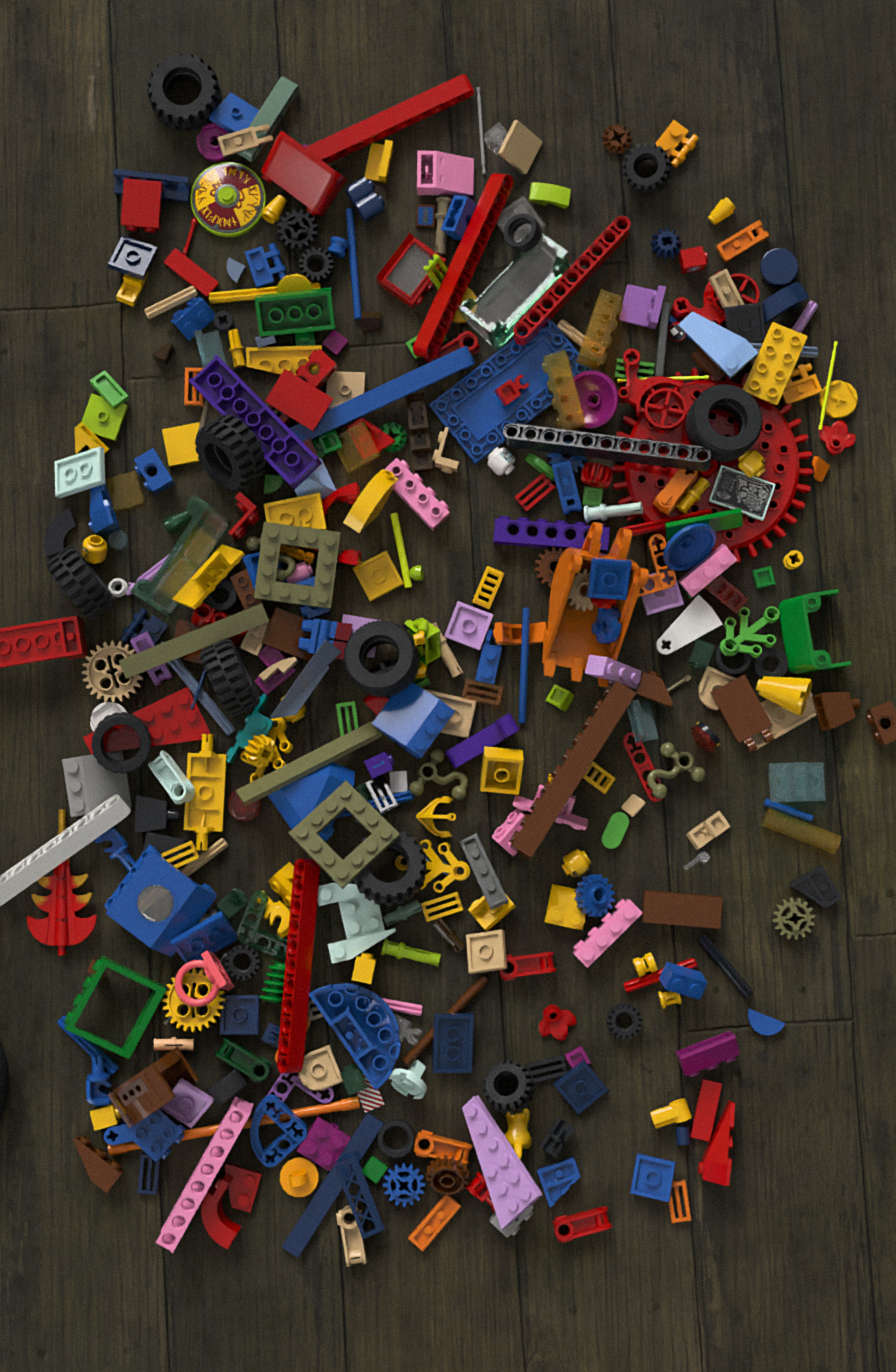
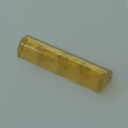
M771 808L767 809L761 825L832 854L836 853L841 842L840 835Z

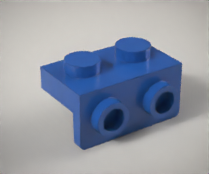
M201 297L192 298L187 303L188 306L183 311H177L171 320L188 341L207 326L216 315Z

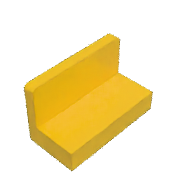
M385 140L384 145L371 144L364 176L367 180L370 179L371 181L381 183L387 182L393 152V141Z

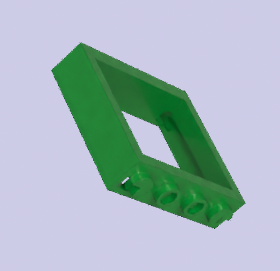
M102 955L100 960L97 959L96 963H94L92 967L94 971L91 977L85 979L82 986L84 990L81 995L78 994L73 1002L75 1006L72 1012L67 1013L64 1026L66 1030L130 1059L167 989L164 985ZM106 967L153 989L123 1047H119L75 1026Z

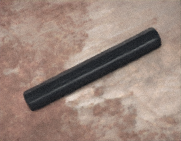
M702 934L697 941L745 998L750 997L753 994V990L706 934Z

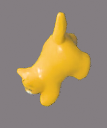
M524 1109L521 1113L515 1111V1115H511L508 1112L506 1115L508 1130L504 1136L519 1159L522 1156V1149H528L532 1142V1138L527 1130L530 1117L529 1109Z

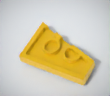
M320 493L263 504L267 522L327 530Z

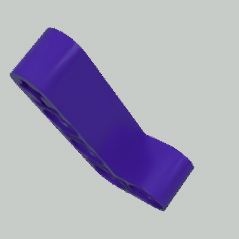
M511 713L445 753L456 769L482 754L484 746L493 747L519 732L520 729Z

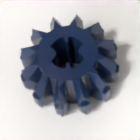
M668 227L665 228L664 232L662 229H658V234L654 233L652 235L653 240L650 241V246L653 247L651 252H658L656 257L660 258L662 255L664 261L667 260L668 256L673 259L675 254H679V248L682 247V242L679 241L681 236H675V229L672 232H669Z

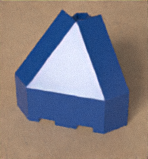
M332 762L267 796L290 828L293 829L345 781L354 787L355 772ZM335 819L318 834L325 842L334 832V829L331 827Z

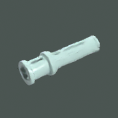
M642 502L611 506L600 504V506L595 507L587 505L584 506V518L586 523H589L591 520L601 519L605 521L608 517L643 514V506H641Z

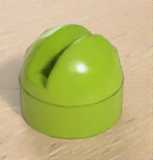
M422 565L413 566L410 569L409 575L413 580H423Z

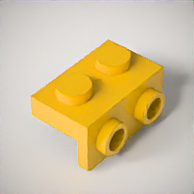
M290 862L268 881L273 891L283 898L284 903L288 907L291 906L294 866Z
M506 895L509 903L491 910L485 896L475 900L468 911L487 932L516 906Z

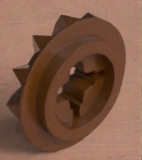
M619 124L610 125L602 136V143L605 149L614 154H621L627 151L632 143L631 131L626 126ZM614 133L617 136H623L620 139L621 143H619L617 140L612 141L614 139Z

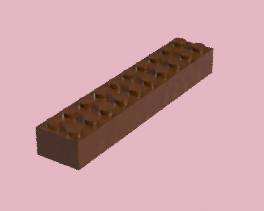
M617 680L614 685L609 684L602 695L605 697L604 701L600 699L592 711L595 715L593 717L589 715L582 726L584 732H578L571 743L574 745L573 749L568 748L562 757L563 765H557L551 775L554 779L552 782H546L540 792L543 796L541 799L537 797L530 807L532 810L531 815H525L520 823L522 829L520 832L516 830L509 840L512 843L511 849L528 860L531 859L634 698L636 692Z

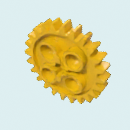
M193 968L192 974L188 971L182 982V986H188L189 992L187 995L193 999L194 997L198 999L206 997L213 987L203 969L200 970L199 974L196 968ZM172 977L173 985L167 984L170 990L164 993L168 997L162 999L163 1002L167 1003L163 1010H169L166 1017H173L170 1023L178 1022L176 1028L180 1029L184 1025V1031L187 1032L191 1028L193 1033L196 1032L197 1027L202 1032L204 1025L207 1028H211L209 1022L217 1023L215 1016L222 1017L218 1011L219 1009H225V1007L221 1006V1002L226 1001V999L221 998L225 991L220 990L216 998L206 1005L208 1008L207 1013L201 1015L199 1012L200 1007L189 1006L179 999L175 990V978ZM194 983H196L195 992L193 988ZM207 985L208 992L202 996L200 988ZM187 1005L188 1013L182 1016L180 1009L182 1006ZM193 1011H195V1018L192 1017Z

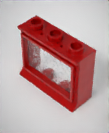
M409 233L376 276L377 284L412 309L416 305L419 306L425 298L423 295L426 291H431L434 287V283L423 267L425 265L428 266V261H433L434 258L432 256L437 253ZM440 256V258L446 265V259ZM436 264L437 268L439 269V271H440V272L442 273V275H443V274H444L443 271L440 269V267L438 266V264Z

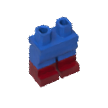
M315 618L314 620H303L301 630L311 632L310 639L300 638L298 648L308 651L310 654H315L326 639L341 651L335 659L344 661V649L347 643L331 641V639L348 641L351 635L352 624Z

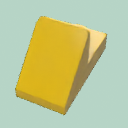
M83 422L74 428L76 454L86 445L89 447V450L102 447L104 448V454L109 450Z

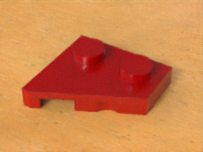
M226 1163V1174L234 1177L228 1187L231 1207L250 1213L262 1173Z

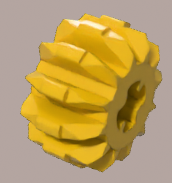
M263 734L259 736L253 735V739L248 740V746L244 747L247 750L243 754L247 758L246 761L257 768L267 767L268 762H273L272 758L276 755L274 752L277 749L274 744L275 741Z

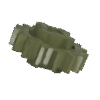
M789 897V902L783 899L782 906L776 905L778 911L772 912L776 915L772 922H777L774 929H781L779 935L782 936L786 933L787 939H790L791 935H793L795 940H798V935L804 938L805 931L811 932L808 928L809 925L814 926L811 919L815 918V915H810L813 908H806L808 904L806 901L801 904V898H797L795 902L793 897ZM796 906L800 907L805 914H801ZM787 908L785 915L781 916L784 909ZM793 915L801 917L797 918V920H794V922L786 920L789 917H792ZM805 921L804 926L800 929L801 923ZM782 923L789 925L791 931L787 930Z

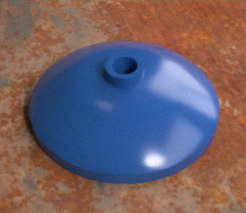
M703 523L692 524L682 528L670 538L663 553L665 564L675 571L687 570L698 565L713 550L716 542L715 531L712 527Z

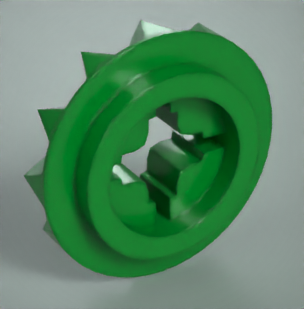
M388 422L381 426L380 429L388 435L390 430L394 435H400L395 437L394 440L396 442L384 449V451L397 452L401 450L407 441L404 427L397 422Z

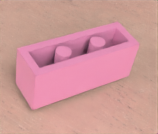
M721 544L703 561L681 577L678 582L693 597L735 563L737 559L726 545Z

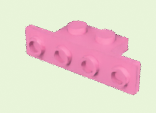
M539 784L534 801L537 797L541 799L543 796L540 793L544 787L543 785ZM515 795L513 806L520 811L532 812L530 807L534 801ZM571 795L554 822L568 824L576 830H586L588 819L571 814L576 800V796Z

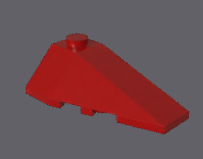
M728 1100L702 1156V1162L698 1163V1174H700L703 1180L724 1186H729L732 1159H730L728 1151L733 1147L732 1135H729V1132L733 1131L735 1103Z

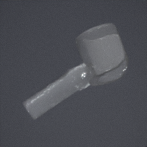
M701 851L694 860L683 867L687 870L699 861L704 865L710 859V856L706 852Z

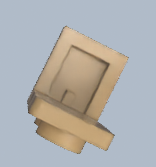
M445 427L444 432L440 431L437 441L440 443L439 450L435 449L432 460L435 461V467L442 468L441 471L452 474V472L457 473L459 462L442 457L449 433V428Z

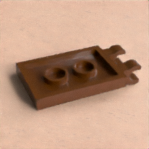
M745 674L710 692L736 742L740 743L743 741L749 753L757 749L751 736L760 732L766 744L774 740L772 733L768 729V727L772 726V723Z

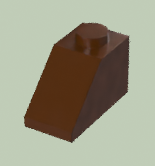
M649 671V673L643 672L636 695L673 709V701L662 678H660V674Z

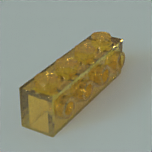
M603 289L600 290L576 363L595 370L598 369L600 364L604 365L607 354L604 352L606 347H610L613 338L610 337V333L615 331L618 323L615 320L616 315H620L623 304H621L622 296Z
M566 350L543 356L544 362H541L544 373H548L549 380L546 382L549 392L553 391L554 398L551 400L554 410L558 409L559 417L556 418L559 428L573 430L587 426Z

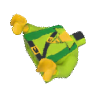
M419 618L415 621L407 620L403 624V628L413 638L420 657V665L415 678H425L428 663L441 657L440 630L424 618Z

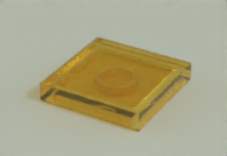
M360 422L338 435L343 448L338 449L337 452L347 473H352L381 456L365 422Z

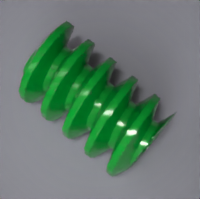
M271 960L275 963L274 965H268L272 973H266L270 980L263 982L268 985V988H262L266 995L259 998L278 1003L283 998L280 994H283L282 986H284L286 963Z

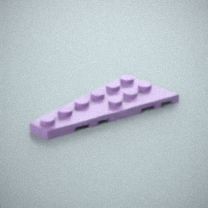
M477 1095L471 1098L462 1107L502 1230L507 1228L543 1194Z

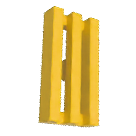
M192 840L161 854L163 857H166L190 846V850L166 860L171 863L191 853L194 854L193 857L173 865L175 868L200 858Z
M458 892L421 903L426 922L463 910ZM454 896H455V898H456V900H454V901H451V902H448V903H445V904H442V905H439V906H436V907H433V908H430V909H426V906H427V905H430V904H433V903H436V902H439V901H442V900H445V899H448V898H451V897H454ZM458 904V908L431 917L428 915V913Z

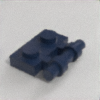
M141 608L133 616L134 619L128 628L125 627L120 639L126 643L130 637L138 636L134 631L142 623L145 626L139 635L148 631L156 645L169 626L154 615L151 616L149 621L146 620L144 617L148 611Z

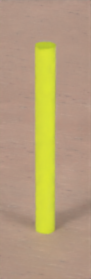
M392 513L390 516L405 588H411L412 582L409 575L398 513Z

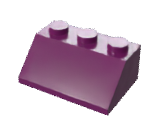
M726 1031L675 1051L683 1074L694 1077L699 1075L702 1069L707 1068V1070L718 1067L720 1062L725 1061L729 1063L736 1060V1056L740 1055L735 1034Z

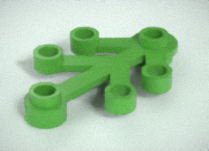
M770 606L766 608L763 617L748 628L750 610L747 607L740 608L737 614L740 619L739 635L735 638L734 628L736 620L732 617H728L725 620L726 639H723L720 643L721 652L726 656H734L737 652L748 653L753 658H758L762 653L761 646L741 645V643L750 641L764 643L766 647H773L776 642L774 635L754 633L768 623H775L780 616V612L776 607ZM727 622H731L733 626L728 625ZM767 639H771L773 642L769 643Z

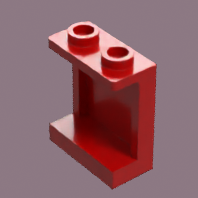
M124 179L121 225L126 227V230L137 231V228L145 229L144 232L156 233V230H161L160 214L164 184L159 181Z

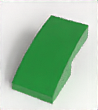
M335 430L318 436V439L305 444L318 458H324L343 448Z

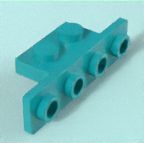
M265 694L262 697L259 696V704L255 706L253 713L248 714L245 720L246 726L238 732L235 739L237 740L234 747H230L226 754V757H228L227 762L231 764L235 762L242 748L245 749L244 747L248 746V740H252L253 735L259 736L263 734L268 736L275 721L261 713L270 698Z

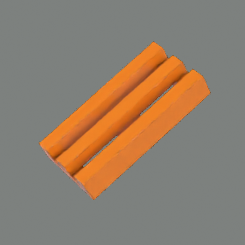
M185 368V406H204V397L200 393L199 401H196L197 389L194 386L192 389V401H189L190 372H193L194 378L197 372H200L203 368Z
M685 1180L673 1181L672 1187H674L679 1218H675L671 1193L670 1202H668L671 1222L691 1221ZM678 1186H682L686 1217L682 1215Z

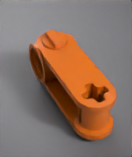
M679 469L666 487L657 495L653 505L660 512L669 516L687 490L696 481L698 471Z
M421 1130L415 1138L413 1151L416 1153L415 1155L425 1158L429 1156L444 1159V1155H447L451 1159L452 1156H455V1160L461 1158L462 1164L466 1163L468 1166L469 1162L467 1160L473 1145L434 1135L430 1131ZM422 1139H427L430 1142L427 1148L419 1146V1142Z

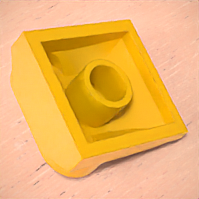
M552 884L544 922L583 930L586 913H581L582 909L577 907L578 904L575 900V890L577 889Z

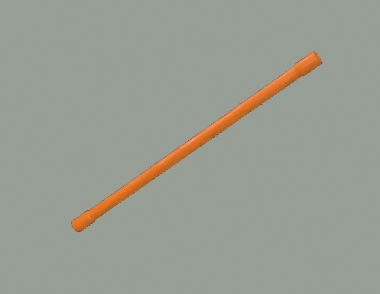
M357 1096L292 1111L299 1118H305L336 1111L360 1108V1101ZM282 1114L279 1117L282 1122L291 1119L288 1114ZM263 1115L259 1126L274 1124L275 1122L268 1115ZM252 1118L247 1119L242 1129L251 1128ZM220 1124L185 1130L183 1132L185 1137L181 1141L214 1135ZM134 1141L117 1145L108 1144L110 1156L141 1149Z

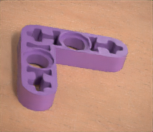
M281 1073L267 1094L271 1095L274 1092L284 1102L292 1088L296 1085L318 1101L328 1103L334 1097V1090L332 1087L327 1088L330 1098L325 1097L323 1099L320 1091H317L315 1094L314 1090L305 1087L300 1081L299 1075L292 1076L290 1081H293V1084H291L288 1080L282 1078L283 1075L287 1078L290 1073ZM279 1083L287 1085L288 1090L286 1093L282 1094L277 1091Z

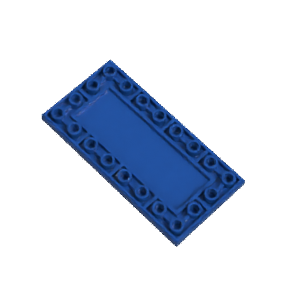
M550 319L529 343L519 345L513 339L429 404V408L441 423L449 428V433L476 465L495 448L505 442L503 429L506 425L511 423L529 424L564 396L567 385L576 375L584 371L593 370L553 320ZM522 332V333L520 334V336H524V335H526L527 333H526V332ZM523 375L520 379V384L525 385L529 383V386L524 390H519L521 395L504 406L494 390L509 379L514 383V379L517 376Z

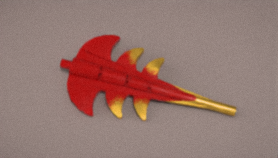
M66 809L58 810V834L66 829ZM69 858L54 868L53 876H43L37 880L42 887L51 890L50 895H31L37 907L49 912V916L44 919L27 916L28 928L33 937L45 945L58 946V955H66V945H76L90 937L96 927L98 917L93 915L88 918H79L75 915L76 911L88 905L93 893L90 892L85 895L73 893V889L82 886L87 881L89 874L81 876L71 875Z

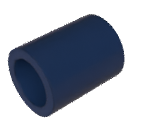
M689 1125L675 1126L677 1145L691 1144Z

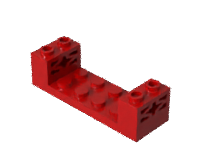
M78 616L0 628V668L59 658L72 660L88 656L83 619Z

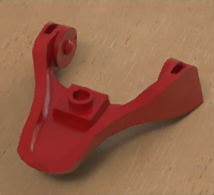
M357 482L335 490L322 500L326 526V515L333 504L339 501L351 505L355 503L361 494V489ZM354 549L342 551L337 556V563L361 565L362 551Z

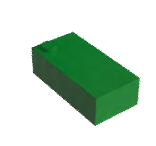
M331 287L262 294L255 297L260 337L330 330L336 327Z

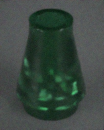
M184 510L183 512L165 517L162 523L167 532L171 534L179 531L187 522L192 520V517L187 510Z

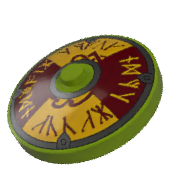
M222 162L208 167L198 176L191 191V207L199 224L208 232L221 237H236L249 232L259 223L262 218L263 209L266 207V194L260 178L250 168L235 162Z

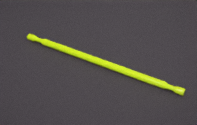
M834 341L819 430L823 428L822 424L835 362L837 341Z
M709 375L679 376L669 378L675 380L709 379ZM617 379V382H626V379Z

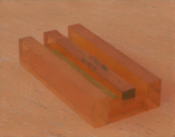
M466 679L462 698L499 706L503 687ZM471 684L499 691L496 694L469 688L468 685ZM467 691L497 698V700L494 701L490 699L467 695Z

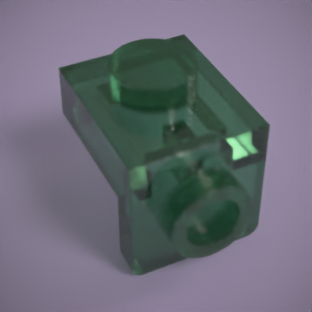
M235 887L215 907L219 912L222 911L228 920L248 903L247 896L242 890Z

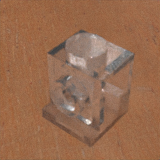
M498 122L485 133L484 143L496 156L508 134L507 130Z

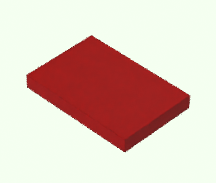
M284 369L265 402L314 432L334 399Z

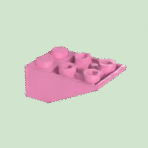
M439 151L417 152V195L473 196V158Z

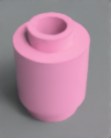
M304 561L296 564L294 573L286 578L287 582L295 584L311 578L310 575H313L310 563L306 565Z

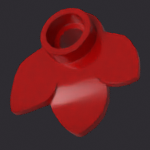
M842 420L836 421L832 427L823 425L822 430H819V438L826 443V449L832 455L840 454L844 448L853 446L856 440V435L848 433V427Z
M549 1005L543 1011V1019L539 1023V1032L542 1037H546L551 1033L555 1039L564 1041L568 1035V1026L577 1024V1020L569 1010H561L556 1005ZM551 1013H556L555 1017L550 1018Z

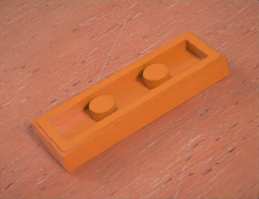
M444 1195L410 1234L408 1239L423 1252L460 1209L461 1204L452 1196Z

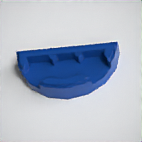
M748 1008L747 1018L753 1030L761 1035H774L781 1031L786 1024Z

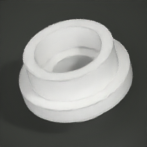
M115 578L109 583L108 589L113 596L122 597L126 594L128 585L125 580ZM117 585L122 586V589L120 591L115 590V587Z

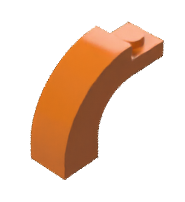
M548 622L530 623L529 645L543 644L544 629L548 630ZM495 623L493 635L497 644L521 645L522 624Z

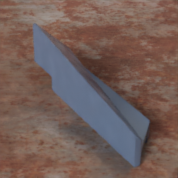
M325 639L270 717L279 718L296 715L330 668L328 665L341 651Z

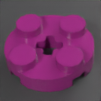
M215 123L205 125L196 140L200 154L207 161L213 162L223 161L231 155L223 157L220 144L218 146L211 145L213 139L230 133Z

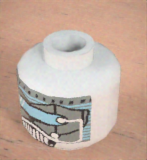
M498 447L495 448L487 457L489 459L488 466L499 476L504 473L508 475L515 468L513 466L515 457L504 447L500 449Z

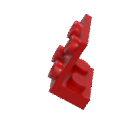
M241 492L235 496L237 500L236 505L245 515L229 531V535L235 541L237 539L241 540L246 535V529L250 525H255L260 519L259 515L261 514L257 506Z

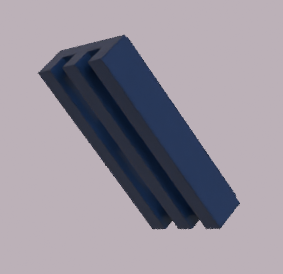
M141 1153L137 1194H158L161 1158L155 1165L154 1188L151 1190L153 1159L148 1154ZM145 1158L149 1159L146 1190H143Z

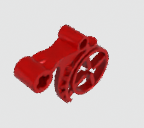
M745 274L730 275L732 279L744 280L738 290L739 293H742L747 282L754 289L755 300L745 294L741 295L742 300L748 304L758 303L760 293L756 282ZM710 281L704 290L703 308H696L690 304L688 299L679 297L674 301L670 310L671 316L677 320L685 319L693 311L720 326L725 323L724 311L716 302H719L721 307L722 305L718 297L714 298V289Z
M636 349L626 350L623 355L626 387H621L618 391L619 403H628L635 407L637 417L640 416V413H645L649 424L656 429H675L684 421L687 412L686 401L678 392L683 384L675 379L664 376H655L644 380L638 379L640 353ZM659 386H673V387H674V389L661 388V389H658V390H655L654 388L659 387ZM650 391L651 394L646 400L645 408H640L641 400ZM667 393L665 400L666 408L669 405L671 394L679 398L684 410L671 407L668 409L669 413L682 415L679 421L672 425H664L666 411H663L660 424L655 423L650 418L648 409L663 410V406L649 403L658 394Z

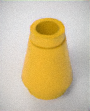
M277 195L263 209L262 217L267 222L274 224L275 221L279 220L287 200L283 196Z
M726 197L719 201L707 218L713 225H716L733 214L736 207Z

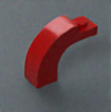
M226 1174L223 1179L219 1178L214 1187L210 1186L201 1205V1216L206 1231L216 1243L227 1250L241 1229L240 1225L226 1216L222 1207L223 1196L234 1178L229 1174Z

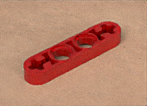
M634 732L627 733L623 737V746L648 799L652 802H659L662 799L651 796L652 789L650 787L647 789L646 785L648 783L642 777L644 771L655 770L638 734ZM628 736L636 738L637 741L634 744L636 748L640 746L641 750H636L631 754L630 750H633V747L626 742L629 740ZM637 753H642L645 756L644 763H636L634 756ZM656 777L655 781L657 784H661L659 777Z

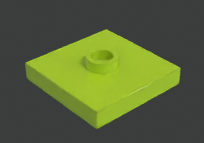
M91 393L82 422L95 435L116 442L128 405L122 404L114 410L103 397Z

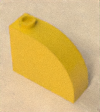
M382 469L361 492L343 523L360 533L380 514L399 479L388 470Z

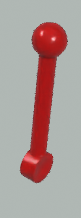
M193 218L191 220L192 226L189 232L186 245L183 249V254L186 256L189 251V245L192 239L195 225L198 224V220L196 218Z

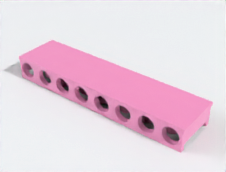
M235 1096L160 1231L161 1234L156 1243L170 1250L171 1253L177 1247L251 1114L253 1104L238 1096Z

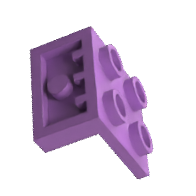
M628 284L619 321L656 329L666 287L659 285L656 291Z

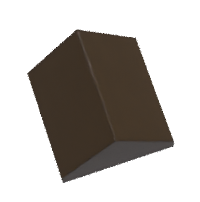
M362 312V331H381V312Z

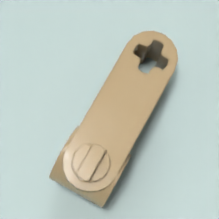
M345 1206L338 1211L339 1213H336L337 1224L341 1227L347 1267L357 1263L367 1264L364 1239L361 1237L355 1219L353 1221L345 1219L344 1215L347 1213L352 1214L350 1206ZM355 1207L356 1211L362 1214V1209L359 1210L358 1207Z

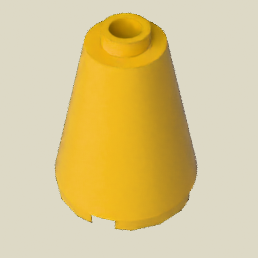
M764 676L762 680H758L756 690L759 691L760 696L797 716H802L807 706V698L810 696L812 680L808 678Z

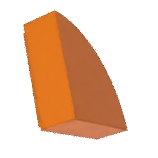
M814 456L812 460V466H814L813 476L817 482H823L830 465L820 457Z

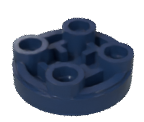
M783 248L768 251L760 262V274L770 287L788 285L793 281L798 272L796 257L790 251Z

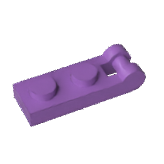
M148 631L130 639L136 653L156 646ZM166 663L147 670L155 686L161 684V681L173 678ZM161 668L163 672L157 675L155 671Z

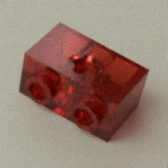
M721 575L704 587V589L735 614L749 600Z

